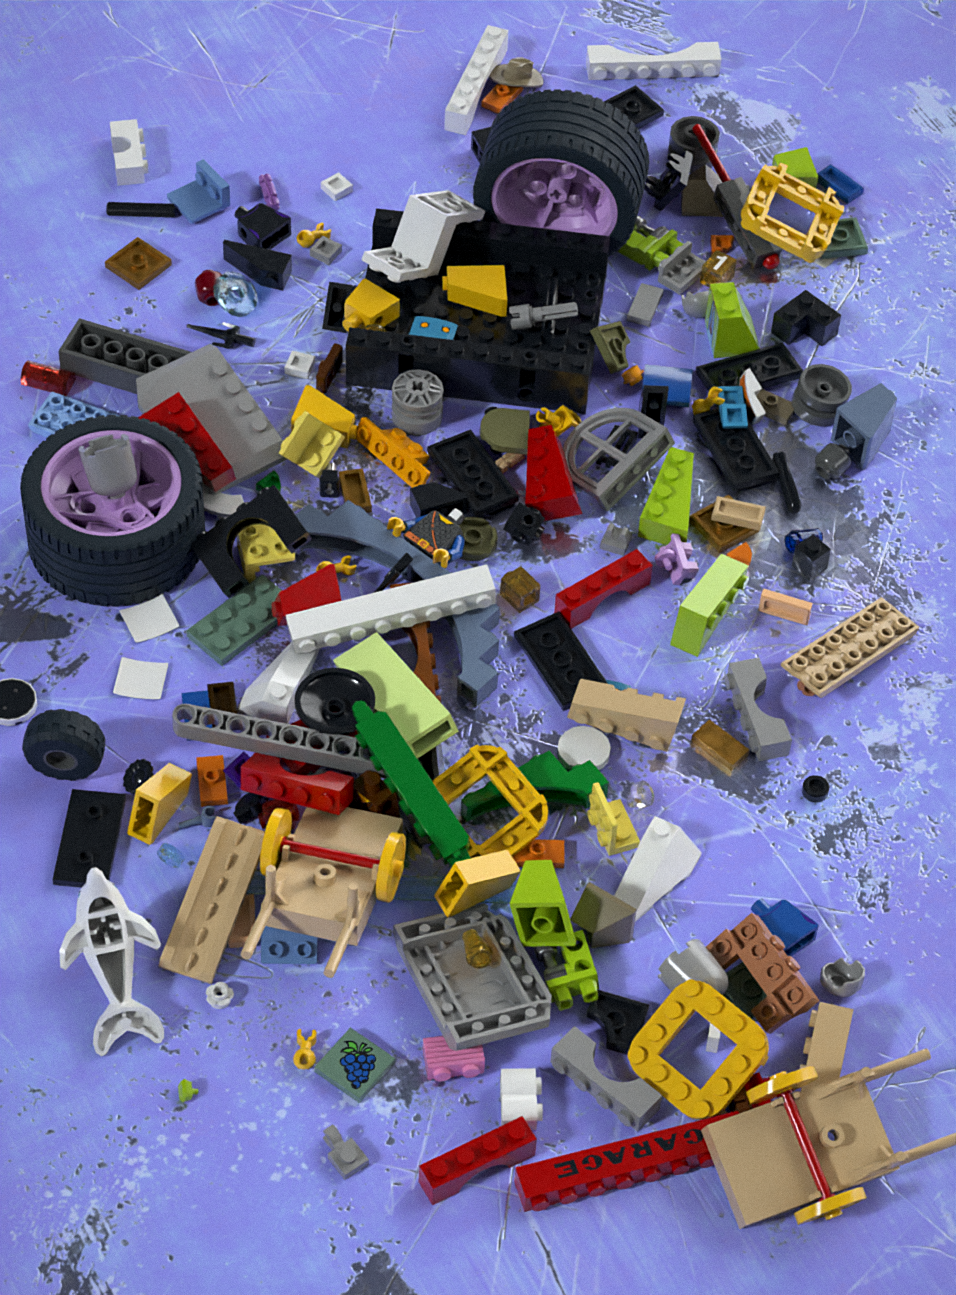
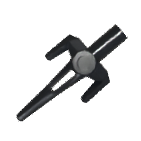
M222 322V325L232 329L221 330L187 324V328L225 341V344L213 342L212 345L230 349L233 348L235 343L250 347L255 345L256 338L240 334V327L237 325Z
M406 552L384 576L383 582L373 593L383 591L385 587L392 584L414 559Z

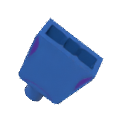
M761 898L752 905L751 911L761 918L772 935H776L784 943L785 948L783 950L787 956H793L816 939L819 925L787 900H781L771 907Z

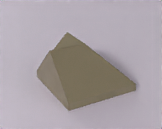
M706 164L689 174L687 186L681 191L682 216L723 217L713 199L717 184L722 182L719 176Z
M589 882L570 921L587 930L591 948L630 943L633 939L637 909Z

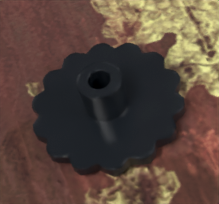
M137 759L134 763H130L123 777V786L127 792L135 794L136 789L154 775L151 762L145 759Z

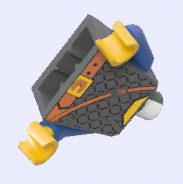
M456 508L447 517L434 510L428 515L426 514L412 520L402 521L398 517H391L388 521L387 529H393V536L399 537L401 533H404L403 536L408 543L417 546L422 553L433 559L434 564L439 562L441 567L445 569L449 563L460 559L463 555L465 538L459 525L465 520V516Z

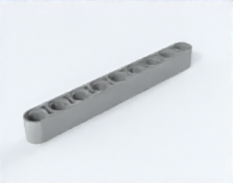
M180 704L173 710V731L182 738L363 774L366 770L377 772L371 761L365 758L372 756L368 748L363 750L355 737L340 734H322L315 729L191 704ZM182 719H188V720H190L189 722H186V723L180 722V720H182ZM209 724L216 725V727L209 728L206 726ZM233 730H242L243 732H241V733H234V732H232V731H233ZM267 735L269 738L262 739L259 736ZM293 740L296 743L288 744L286 741ZM315 745H316V746H321L322 748H321V749H314V748H312V746H315ZM347 751L349 754L342 755L339 752ZM382 770L377 772L381 778H387Z

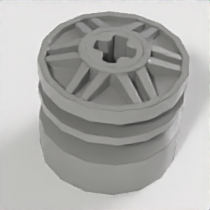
M419 369L409 370L400 374L394 380L392 386V420L394 425L402 429L406 434L415 436L426 435L435 431L440 426L443 418L442 403L444 389L441 380L436 375Z

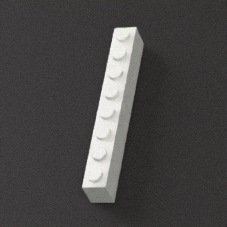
M486 564L286 615V620L295 654L309 653L315 649L336 646L339 643L351 640H360L376 632L384 634L390 630L411 627L425 621H435L441 617L453 614L458 615L477 608H486L497 603L496 589Z

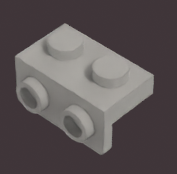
M689 241L677 247L673 254L667 259H663L658 266V282L679 295L709 270L708 262L691 253L692 243Z

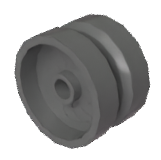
M698 116L683 117L675 121L671 126L668 156L671 153L681 156L686 150L693 154L690 173L705 164L709 168L713 167L692 130L694 125H701L716 154L718 151L720 135L718 127L712 121Z
M825 364L811 365L802 372L792 395L794 412L803 421L811 425L831 426L834 424L837 407L848 402L852 392V385L849 378L841 370Z

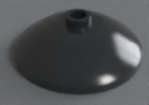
M326 668L310 674L299 684L295 693V710L300 720L310 729H315L322 734H348L356 731L355 725L358 724L356 719H354L352 711L355 701H365L374 713L375 693L370 683L360 674L344 668Z

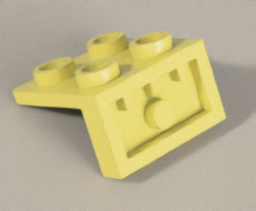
M304 411L296 419L294 429L290 435L283 440L279 454L317 478H320L323 470L326 469L346 436Z
M266 525L249 526L237 535V547L242 570L249 583L256 579L255 572H260L259 566L295 560V553L291 554L275 530Z
M598 782L594 783L592 794L589 795L590 810H587L590 824L596 826L600 846H605L609 856L638 848L640 840L621 799L607 802Z

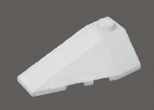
M291 642L246 689L237 712L251 717L288 724L295 709L296 690L299 684L309 676L320 648L309 653L295 654Z
M654 816L614 896L637 909L636 922L653 908L655 902L664 895L667 896L675 885L681 880H686L691 875L702 852L679 826Z

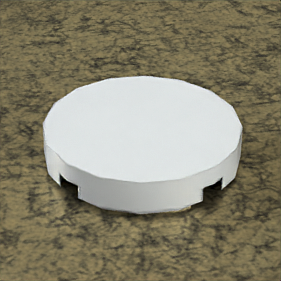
M578 726L564 732L559 739L557 750L559 761L569 770L575 765L583 764L588 760L598 770H601L609 761L611 747L609 739L603 732L594 727Z

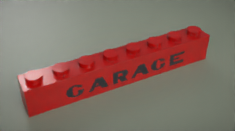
M739 1111L515 1167L514 1182L524 1212L530 1210L542 1211L550 1205L557 1203L569 1204L577 1200V1198L588 1195L596 1197L602 1195L605 1191L615 1188L620 1190L627 1189L633 1184L642 1181L654 1182L662 1176L670 1174L681 1175L689 1169L697 1167H711L714 1163L701 1130L709 1124L737 1115Z

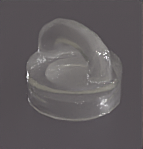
M643 780L632 784L631 791L627 797L628 806L641 809L651 806L654 802L652 787Z

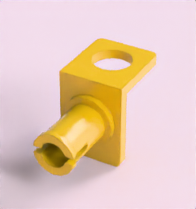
M564 405L554 413L545 407L541 408V411L545 414L539 410L536 413V420L541 423L539 427L552 424L558 437L569 427H577L582 422L577 413Z

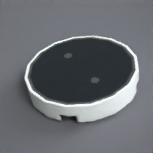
M9 678L0 680V725L13 726L17 722L22 721L23 723L29 720L34 715L38 705L34 688L31 684L21 679Z

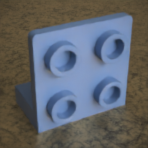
M204 159L196 162L195 181L167 193V199L175 205L178 211L191 224L230 206L229 184Z
M265 926L261 935V963L316 964L317 937Z

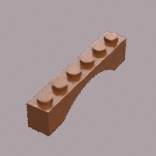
M411 583L390 584V589ZM430 621L418 623L411 627H402V630L410 638L418 658L413 673L441 703V696L435 694V690H439L438 675L432 672V669H436L435 653L430 654L429 648H433L432 633H427V628H430Z

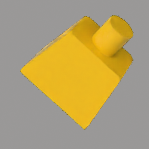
M364 278L345 300L343 327L348 332L350 327L377 331L400 316V299Z

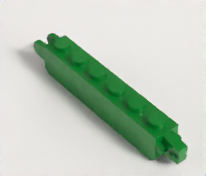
M355 701L352 706L354 719L358 723L355 725L358 733L355 735V738L363 750L368 748L372 755L369 759L376 771L382 770L387 777L384 779V782L392 794L397 792L401 798V801L398 803L405 815L411 814L415 819L416 823L413 826L421 838L426 836L431 845L428 846V849L436 861L441 859L444 865L449 864L451 867L455 862L471 859L467 852L470 846L468 834L388 714L383 711L373 713L365 701Z

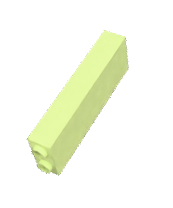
M377 632L333 660L337 668L354 671L370 683L375 693L374 713L383 711L388 714L417 759L459 732L450 712Z

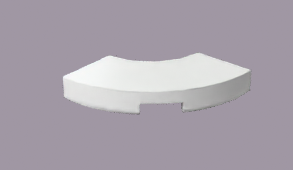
M203 487L204 512L217 515L219 519L229 517L236 512L239 505L244 503L242 495H228L220 492L213 496L209 494V490Z

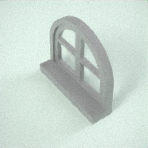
M611 408L588 417L575 427L566 439L563 451L572 477V483L594 497L600 507L608 512L675 442L665 426L643 413L630 408ZM624 422L606 441L591 433L605 424ZM632 424L647 432L627 454L612 446ZM585 440L598 449L577 469L575 464L576 452L581 442ZM603 453L619 461L599 483L583 474Z

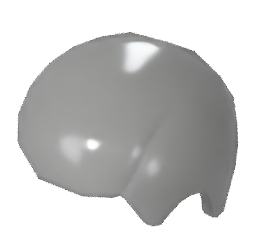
M709 291L699 292L694 295L691 292H687L686 297L681 295L685 313L695 318L706 317Z
M843 958L838 959L834 963H827L821 968L820 982L823 988L839 997H850L858 992L865 977V968L858 960L848 964Z

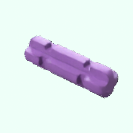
M267 173L265 175L261 174L259 176V184L262 188L266 205L279 210L280 202L278 197H276L277 193L273 182H271V175Z

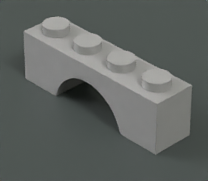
M759 657L729 663L728 673L724 676L725 685L728 690L731 689L733 706L741 714V726L743 731L748 732L751 751L756 753L758 761L789 756L792 739L784 719L774 718L765 714L755 703V700L764 694L767 676Z
M574 1026L552 1047L550 1061L552 1066L560 1074H566L571 1078L581 1091H587L595 1097L601 1107L610 1109L615 1113L621 1123L627 1127L631 1126L638 1132L660 1110L662 1095L641 1078L629 1082H617L603 1076L594 1064L596 1043Z

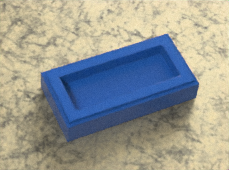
M831 164L817 173V183L826 189H833L836 192L835 196L847 204L861 196L864 192V188Z

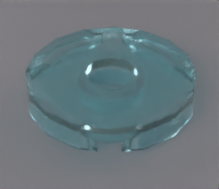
M233 271L225 272L215 281L213 287L214 296L218 304L229 314L237 317L247 316L257 306L258 295L256 289L250 281L247 282L243 279L245 276ZM233 290L239 294V297L233 293Z

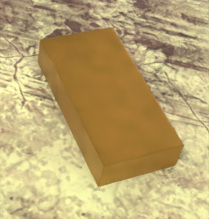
M363 468L338 471L344 503L349 500L356 506L362 507L366 513L372 512Z
M710 719L692 734V742L731 771L749 756L750 749Z

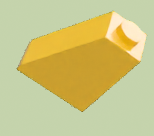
M504 265L447 266V276H442V290H447L448 301L506 317L507 290Z
M305 385L291 418V432L294 429L296 419L306 411L346 436L339 447L348 449L351 440H355L357 437L358 426L355 425V415L310 385Z
M168 763L137 788L127 834L151 845L187 797L192 773Z
M508 850L455 862L434 897L447 918L452 917L509 889L521 870Z

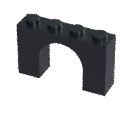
M275 485L262 489L256 498L239 505L236 512L229 517H223L218 520L215 527L208 532L204 531L198 534L196 540L191 544L193 550L228 598L250 584L235 563L232 555L233 542L243 529L252 525H266L272 528L291 554L312 540V537Z

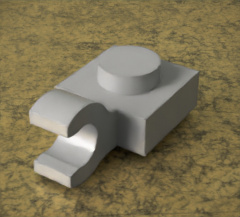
M333 1124L323 1130L325 1134L323 1140L332 1150L328 1153V1159L344 1180L369 1165V1159L352 1138L344 1142L341 1134Z

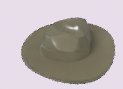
M516 57L511 59L508 64L497 65L489 75V79L493 82L507 86L539 88L544 83L541 74L533 68L534 63L524 57Z

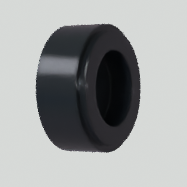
M809 776L803 782L802 794L810 802H822L828 796L829 783L821 776Z

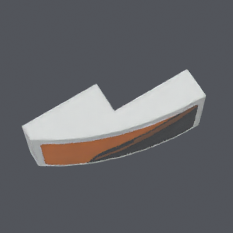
M749 368L740 377L739 386L743 388L747 418L751 425H754L761 421L766 412L756 397L762 388Z

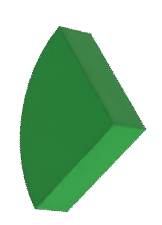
M273 470L256 483V490L261 491L266 487L275 485L281 493L279 475Z

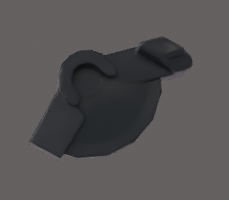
M250 792L245 794L235 806V812H233L237 821L243 824L252 817L262 815L265 811L263 803L265 800L268 801L269 797Z

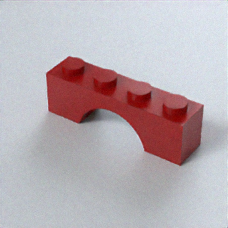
M636 549L557 593L554 613L559 611L572 629L590 619L596 607L611 594L618 591H627L629 595H632L650 585L653 565Z
M257 752L241 766L242 791L340 815L353 801L354 777L332 771L310 776L293 774L281 767L280 758Z
M523 1116L419 1165L418 1182L433 1206L459 1193L468 1180L487 1168L496 1165H506L511 1168L535 1156L537 1138Z

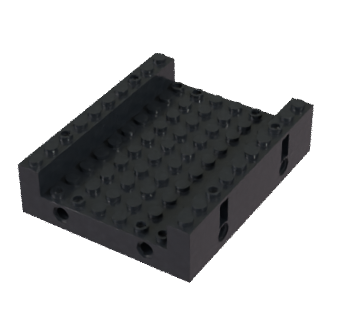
M376 208L373 220L371 250L392 246L404 213L403 211ZM475 220L471 223L462 222L456 224L438 275L396 283L387 278L388 275L383 272H377L369 268L368 264L365 279L400 299V316L377 331L349 328L346 341V385L392 390L394 380L400 374L409 370L419 369L429 371L441 380L444 389L443 397L538 409L545 407L555 411L564 405L575 413L586 414L596 350V342L590 330L598 327L600 323L607 278L610 236ZM504 265L507 290L506 317L448 301L447 290H442V276H447V266ZM549 277L559 280L557 305L572 302L577 304V316L555 319V328L552 335L542 334V321L535 322L532 328L512 330L510 321L515 317L509 313V307L529 304L532 308L543 307L545 285ZM416 316L437 318L458 325L453 340L409 335Z

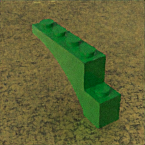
M548 750L541 755H535L529 762L517 767L540 795L543 794L547 802L576 804L587 809L590 807L589 795L592 794V786L597 782L600 784L605 797L608 794L609 781L590 760L583 764L575 765L568 772ZM489 781L483 788L476 792H469L461 799V816L468 822L482 814L512 805L496 786Z

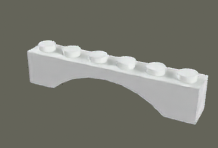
M487 25L445 109L444 130L462 135L467 134L485 83L492 70L502 63L508 50L509 30Z
M696 42L686 49L665 55L633 54L610 45H587L586 53L588 80L720 76L722 60L718 42Z

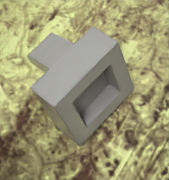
M610 523L602 538L600 549L624 556L632 539L633 532L629 531L626 527L622 529Z

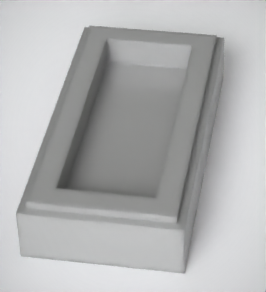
M641 283L627 314V321L649 327L663 296L664 289Z

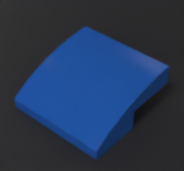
M645 364L642 389L644 385L668 386L667 405L689 408L693 369Z

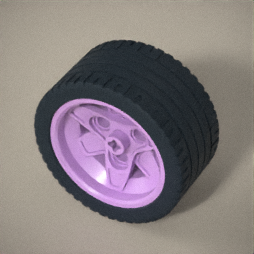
M550 89L543 92L536 91L533 94L529 93L524 95V97L517 98L515 101L513 100L498 113L491 125L475 178L473 202L474 205L485 210L484 216L480 221L610 236L609 256L613 255L614 252H617L626 244L633 233L648 175L649 152L642 134L640 135L641 132L618 108L612 107V104L603 102L598 97L594 98L592 95H585L582 92H572V90L561 91V89L551 91Z
M102 415L97 416V418L90 417L84 421H76L75 424L64 426V429L60 428L55 431L54 435L48 436L46 441L43 440L38 445L39 448L32 452V456L28 458L27 464L24 466L20 482L28 549L37 572L40 576H43L46 583H50L52 588L58 589V592L68 595L69 598L78 599V601L83 603L89 602L91 605L101 604V606L107 607L108 605H112V607L128 606L131 603L139 604L145 600H152L154 597L164 594V592H169L174 589V586H178L182 579L185 580L190 575L189 572H192L196 567L195 564L199 562L200 558L191 547V544L196 540L198 534L205 531L202 474L196 455L191 451L190 446L185 444V441L178 437L175 432H170L167 427H161L159 423L150 422V420L144 418L127 417V415H109L104 417ZM113 434L114 439H121V435L126 434L129 436L137 470L136 483L125 492V496L118 499L98 495L89 485L78 451L79 447H89L88 441L98 437ZM151 512H159V513H158V515L155 517Z

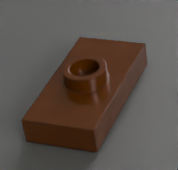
M334 343L326 359H322L316 375V389L323 394L329 389L343 363V347L340 344Z

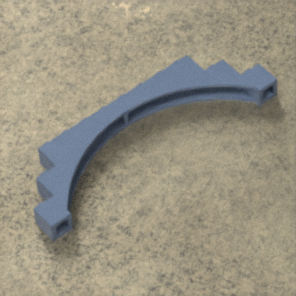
M349 500L328 517L322 510L316 509L310 504L296 514L312 537V540L301 548L334 550L374 561L389 569L393 568L407 552L414 560L400 575L412 583L453 573L441 567L439 562L434 564L433 559L422 553L417 546L408 543L401 535L399 537L393 536V531L388 530L379 519L373 518L362 507L356 506ZM497 604L444 617L456 639L461 658L462 673L458 676L457 693L476 707L495 691L498 685V672L489 664L498 656L499 639L490 632L499 624L500 607Z

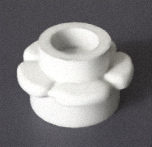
M217 982L215 985H210L207 988L206 1000L213 1008L224 1009L230 1004L234 996L233 989L224 982Z

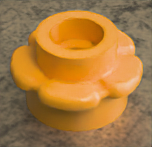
M638 365L631 367L621 375L624 379L623 383H629L630 386L635 385L643 379L641 375L644 370H640Z

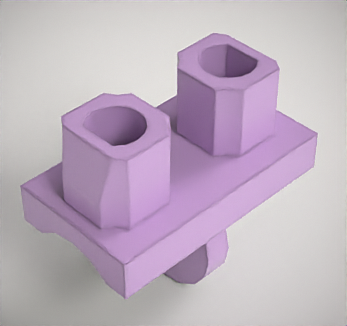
M672 533L670 543L659 548L660 552L655 555V562L657 566L665 567V570H669L673 585H680L684 578L693 579L698 573L699 568L697 562L687 561L692 555L691 543L681 542L679 534Z

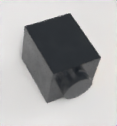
M812 534L795 546L792 566L810 581L827 569L831 549Z

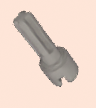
M575 302L532 308L529 304L509 307V313L515 317L510 321L512 330L532 328L535 322L575 317L578 315V307Z

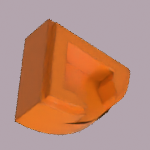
M711 235V257L722 256L729 252L733 246L734 235Z
M745 542L728 552L726 556L750 565L752 552L749 545Z

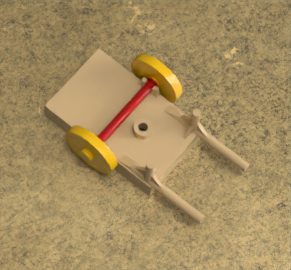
M306 807L295 833L291 834V812L287 809L276 808L266 826L260 853V871L263 876H266L265 897L240 955L244 959L252 957L265 926L336 941V944L323 972L326 977L332 978L336 973L347 945H358L376 901L390 903L396 894L404 869L406 852L403 819L349 807L340 815Z
M926 1048L871 1069L864 1067L856 1072L800 1092H794V1090L818 1079L814 1066L786 1073V1071L777 1073L769 1077V1081L746 1092L750 1105L776 1097L777 1099L704 1127L701 1132L739 1229L815 1201L819 1202L794 1213L798 1225L824 1216L826 1221L843 1214L842 1209L867 1198L863 1187L843 1193L840 1192L891 1174L900 1169L899 1166L955 1146L956 1132L907 1151L894 1153L865 1084L930 1060L929 1050ZM828 1132L834 1135V1141L828 1138Z

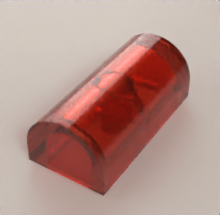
M30 360L25 362L21 372L22 385L55 392L66 397L76 380L74 372Z

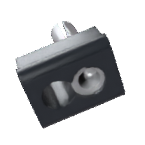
M329 463L327 470H323L322 477L319 478L321 497H339L338 470H336L334 463L332 470L331 463Z

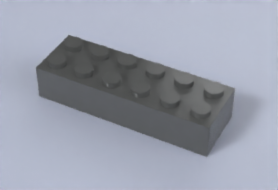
M81 318L78 319L58 351L61 371L137 394V378L192 353Z

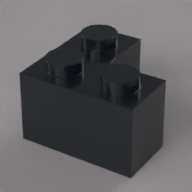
M805 290L774 313L771 333L787 345H790L800 336L806 334L823 346L838 335L841 314Z

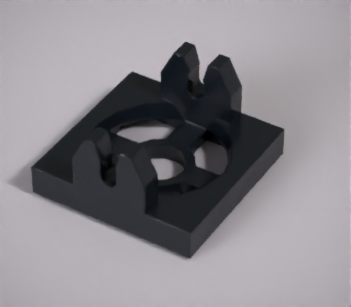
M687 150L681 156L671 153L667 157L669 160L666 163L668 169L660 175V179L647 176L644 190L655 198L654 208L659 211L663 210L687 186L693 158L692 153Z

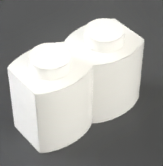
M535 1068L501 1069V1126L523 1116L530 1129L537 1130V1121H543L542 1103H537V1095L542 1094L541 1077H536Z

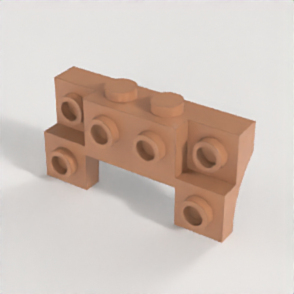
M750 913L731 931L725 929L706 946L725 970L741 958L763 989L767 997L755 1006L751 1012L766 1033H773L781 1025L807 1012L820 1001L798 971L801 969L800 965L793 957L787 956L784 952V943L779 937L771 934L761 918L756 914Z

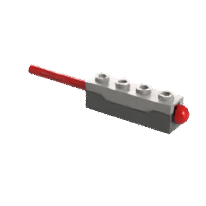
M694 125L692 130L722 182L717 184L713 196L716 205L753 270L763 266L770 270L775 269L780 263L779 257L782 248L766 241L750 230H745L741 226V210L751 190L750 187L745 184L742 177L735 180L730 179L701 125Z

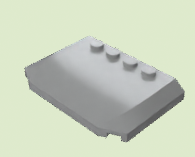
M208 344L136 379L137 403L142 414L179 392L232 466L236 480L217 492H214L202 482L203 487L209 490V494L214 496L287 460V458L279 454L283 442L282 438L217 347Z
M485 903L474 905L448 918L445 913H440L393 925V935L397 950L450 1049L458 1051L549 1027L552 995L508 919L501 914L496 916L488 911V905Z

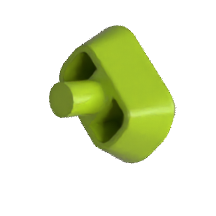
M183 1079L178 1085L179 1100L186 1102L191 1100L193 1094H198V1089L192 1088V1082L187 1079Z

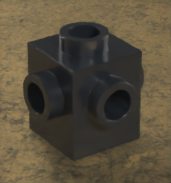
M519 502L508 518L503 530L511 534V538L520 544L525 543L529 546L532 539L537 541L545 528L542 527L545 518L541 516V512L536 508H528Z

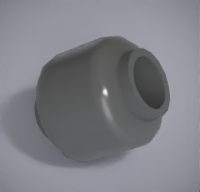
M827 444L815 457V470L827 480L840 478L851 466L849 449L843 444Z

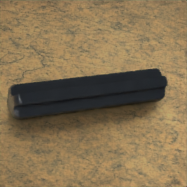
M107 202L106 212L108 216L173 218L175 216V205L171 203Z
M549 277L546 280L543 307L557 305L559 280L557 278L552 279ZM555 320L542 321V334L552 335L554 333Z
M782 451L779 453L775 452L772 461L779 471L778 480L787 509L790 513H798L801 511L802 504L786 454Z

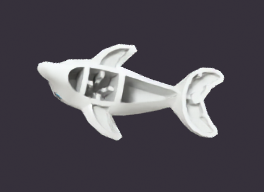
M93 867L87 874L86 883L78 892L76 920L67 931L59 953L60 968L66 970L83 952L110 1002L104 1013L97 1020L93 1034L95 1052L100 1056H104L114 1041L126 1031L143 1034L154 1043L162 1042L164 1027L159 1017L150 1008L138 1003L131 996L134 942L137 941L156 950L159 949L161 943L156 930L142 916L128 909L115 884L107 880L101 870Z

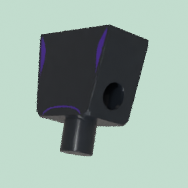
M263 203L257 204L250 210L240 206L235 211L234 216L238 219V235L247 245L271 250L291 235V217Z

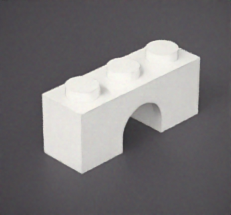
M137 119L111 121L110 132L117 186L145 183L144 174L149 172L147 159L143 160V158H146L145 144H140V142H144L143 128H138Z

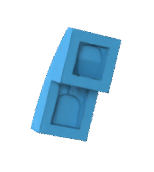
M742 386L718 387L722 389L718 397L725 399V402L719 405L722 427L747 428L746 404H744Z

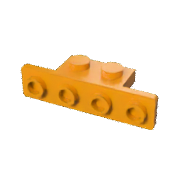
M362 417L358 424L356 440L411 488L426 484L430 471L423 465L427 464L430 456L423 450V447L408 438L402 429L381 430L367 417Z

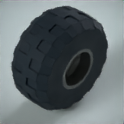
M51 709L38 714L28 723L23 738L22 751L29 765L31 764L37 772L57 780L76 781L77 779H84L98 770L103 759L106 739L99 725L88 716L79 714L76 711Z

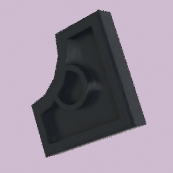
M598 990V1000L590 1002L587 1017L596 1021L603 1028L607 1038L606 1049L628 1055L634 1037L644 1025L649 1004Z

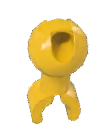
M319 223L316 226V230L300 231L296 237L297 243L303 248H309L316 239H320L322 236L330 239L331 229L323 231L324 223Z
M714 386L709 390L706 399L695 400L692 404L693 414L696 415L710 411V407L714 404H723L725 399L718 397L722 389Z
M350 555L344 556L341 562L335 563L336 573L342 572L345 575L355 574L357 566H349ZM330 561L320 562L316 567V571L333 563Z
M314 1029L312 1030V1035L307 1040H304L302 1030H297V1043L300 1049L295 1052L293 1062L298 1069L309 1070L316 1061L315 1054L311 1050V1047L317 1041V1033Z

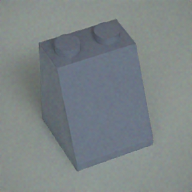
M882 383L837 407L831 441L837 445L843 444L850 451L849 456L851 460L862 471L868 467L891 431L897 397Z

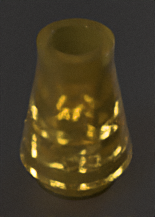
M470 929L465 931L462 935V940L464 942L466 962L476 969L487 967L492 961L493 951L491 947L479 936L476 930Z

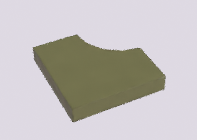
M620 321L598 326L590 330L610 374L623 371L629 367L625 350L626 346L630 343V339Z

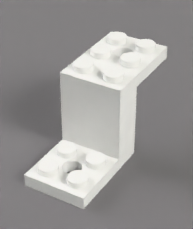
M449 190L410 195L392 246L364 251L361 260L369 264V268L372 270L383 272L388 275L387 278L396 283L438 275L456 224L482 220L485 210Z

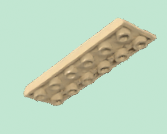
M881 597L783 661L780 666L798 678L818 697L823 698L912 638L919 630V626Z
M219 816L215 818L160 957L159 968L212 985L258 866L265 831Z

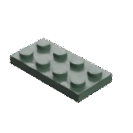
M262 574L186 630L187 637L218 664L223 666L278 625L277 617H273L272 602L275 601L277 595L282 590Z

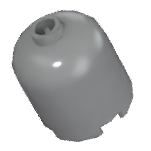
M113 434L88 441L89 447L87 448L80 446L78 450L89 485L95 493L102 496H110L111 499H118L125 496V492L135 485L137 470L129 436L122 434L121 439H114Z
M699 939L688 941L686 945L689 948L680 954L676 950L672 952L658 969L661 972L658 978L671 992L678 985L689 979L705 982L721 995L726 993L729 985L725 970Z

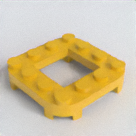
M779 163L778 166H767L765 164L756 177L741 210V226L745 230H750L752 233L785 251L804 259L806 262L813 263L824 254L831 243L836 225L844 212V206L840 205L834 197L836 192L833 189L828 188L826 193L786 173L788 165ZM775 192L815 213L806 235L767 215Z
M478 744L471 747L469 753L432 782L449 805L487 776L519 815L481 845H476L469 836L470 846L467 852L470 858L508 850L513 857L536 839L545 829L548 822L547 801L543 794L540 795L509 759L507 752L503 748L490 745L479 746Z
M689 979L678 985L642 1027L634 1037L627 1056L632 1069L640 1078L687 1117L694 1121L723 1115L727 1112L725 1109L761 1065L764 1067L769 1057V1043L765 1031L717 990L705 982ZM695 1012L699 1013L737 1044L701 1090L660 1057L661 1053Z

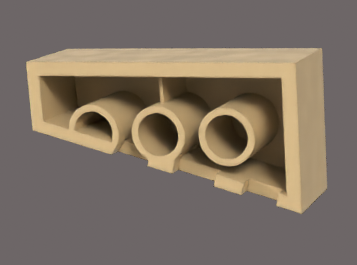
M580 679L567 718L580 724H587L598 728L603 732L619 735L629 741H636L653 749L667 752L686 698L677 697L676 701L664 699V694L653 692L652 696L638 694V689L627 688L620 691L616 690L614 685Z
M819 1002L818 1010L811 1011L808 1026L813 1027L812 1037H806L803 1054L808 1055L806 1065L800 1064L799 1069L814 1066L818 1079L801 1087L800 1091L840 1077L854 1009Z

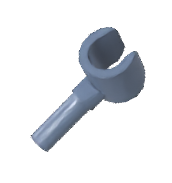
M205 806L201 816L179 822L180 829L196 824L212 827L217 815L212 816L215 808L213 806Z

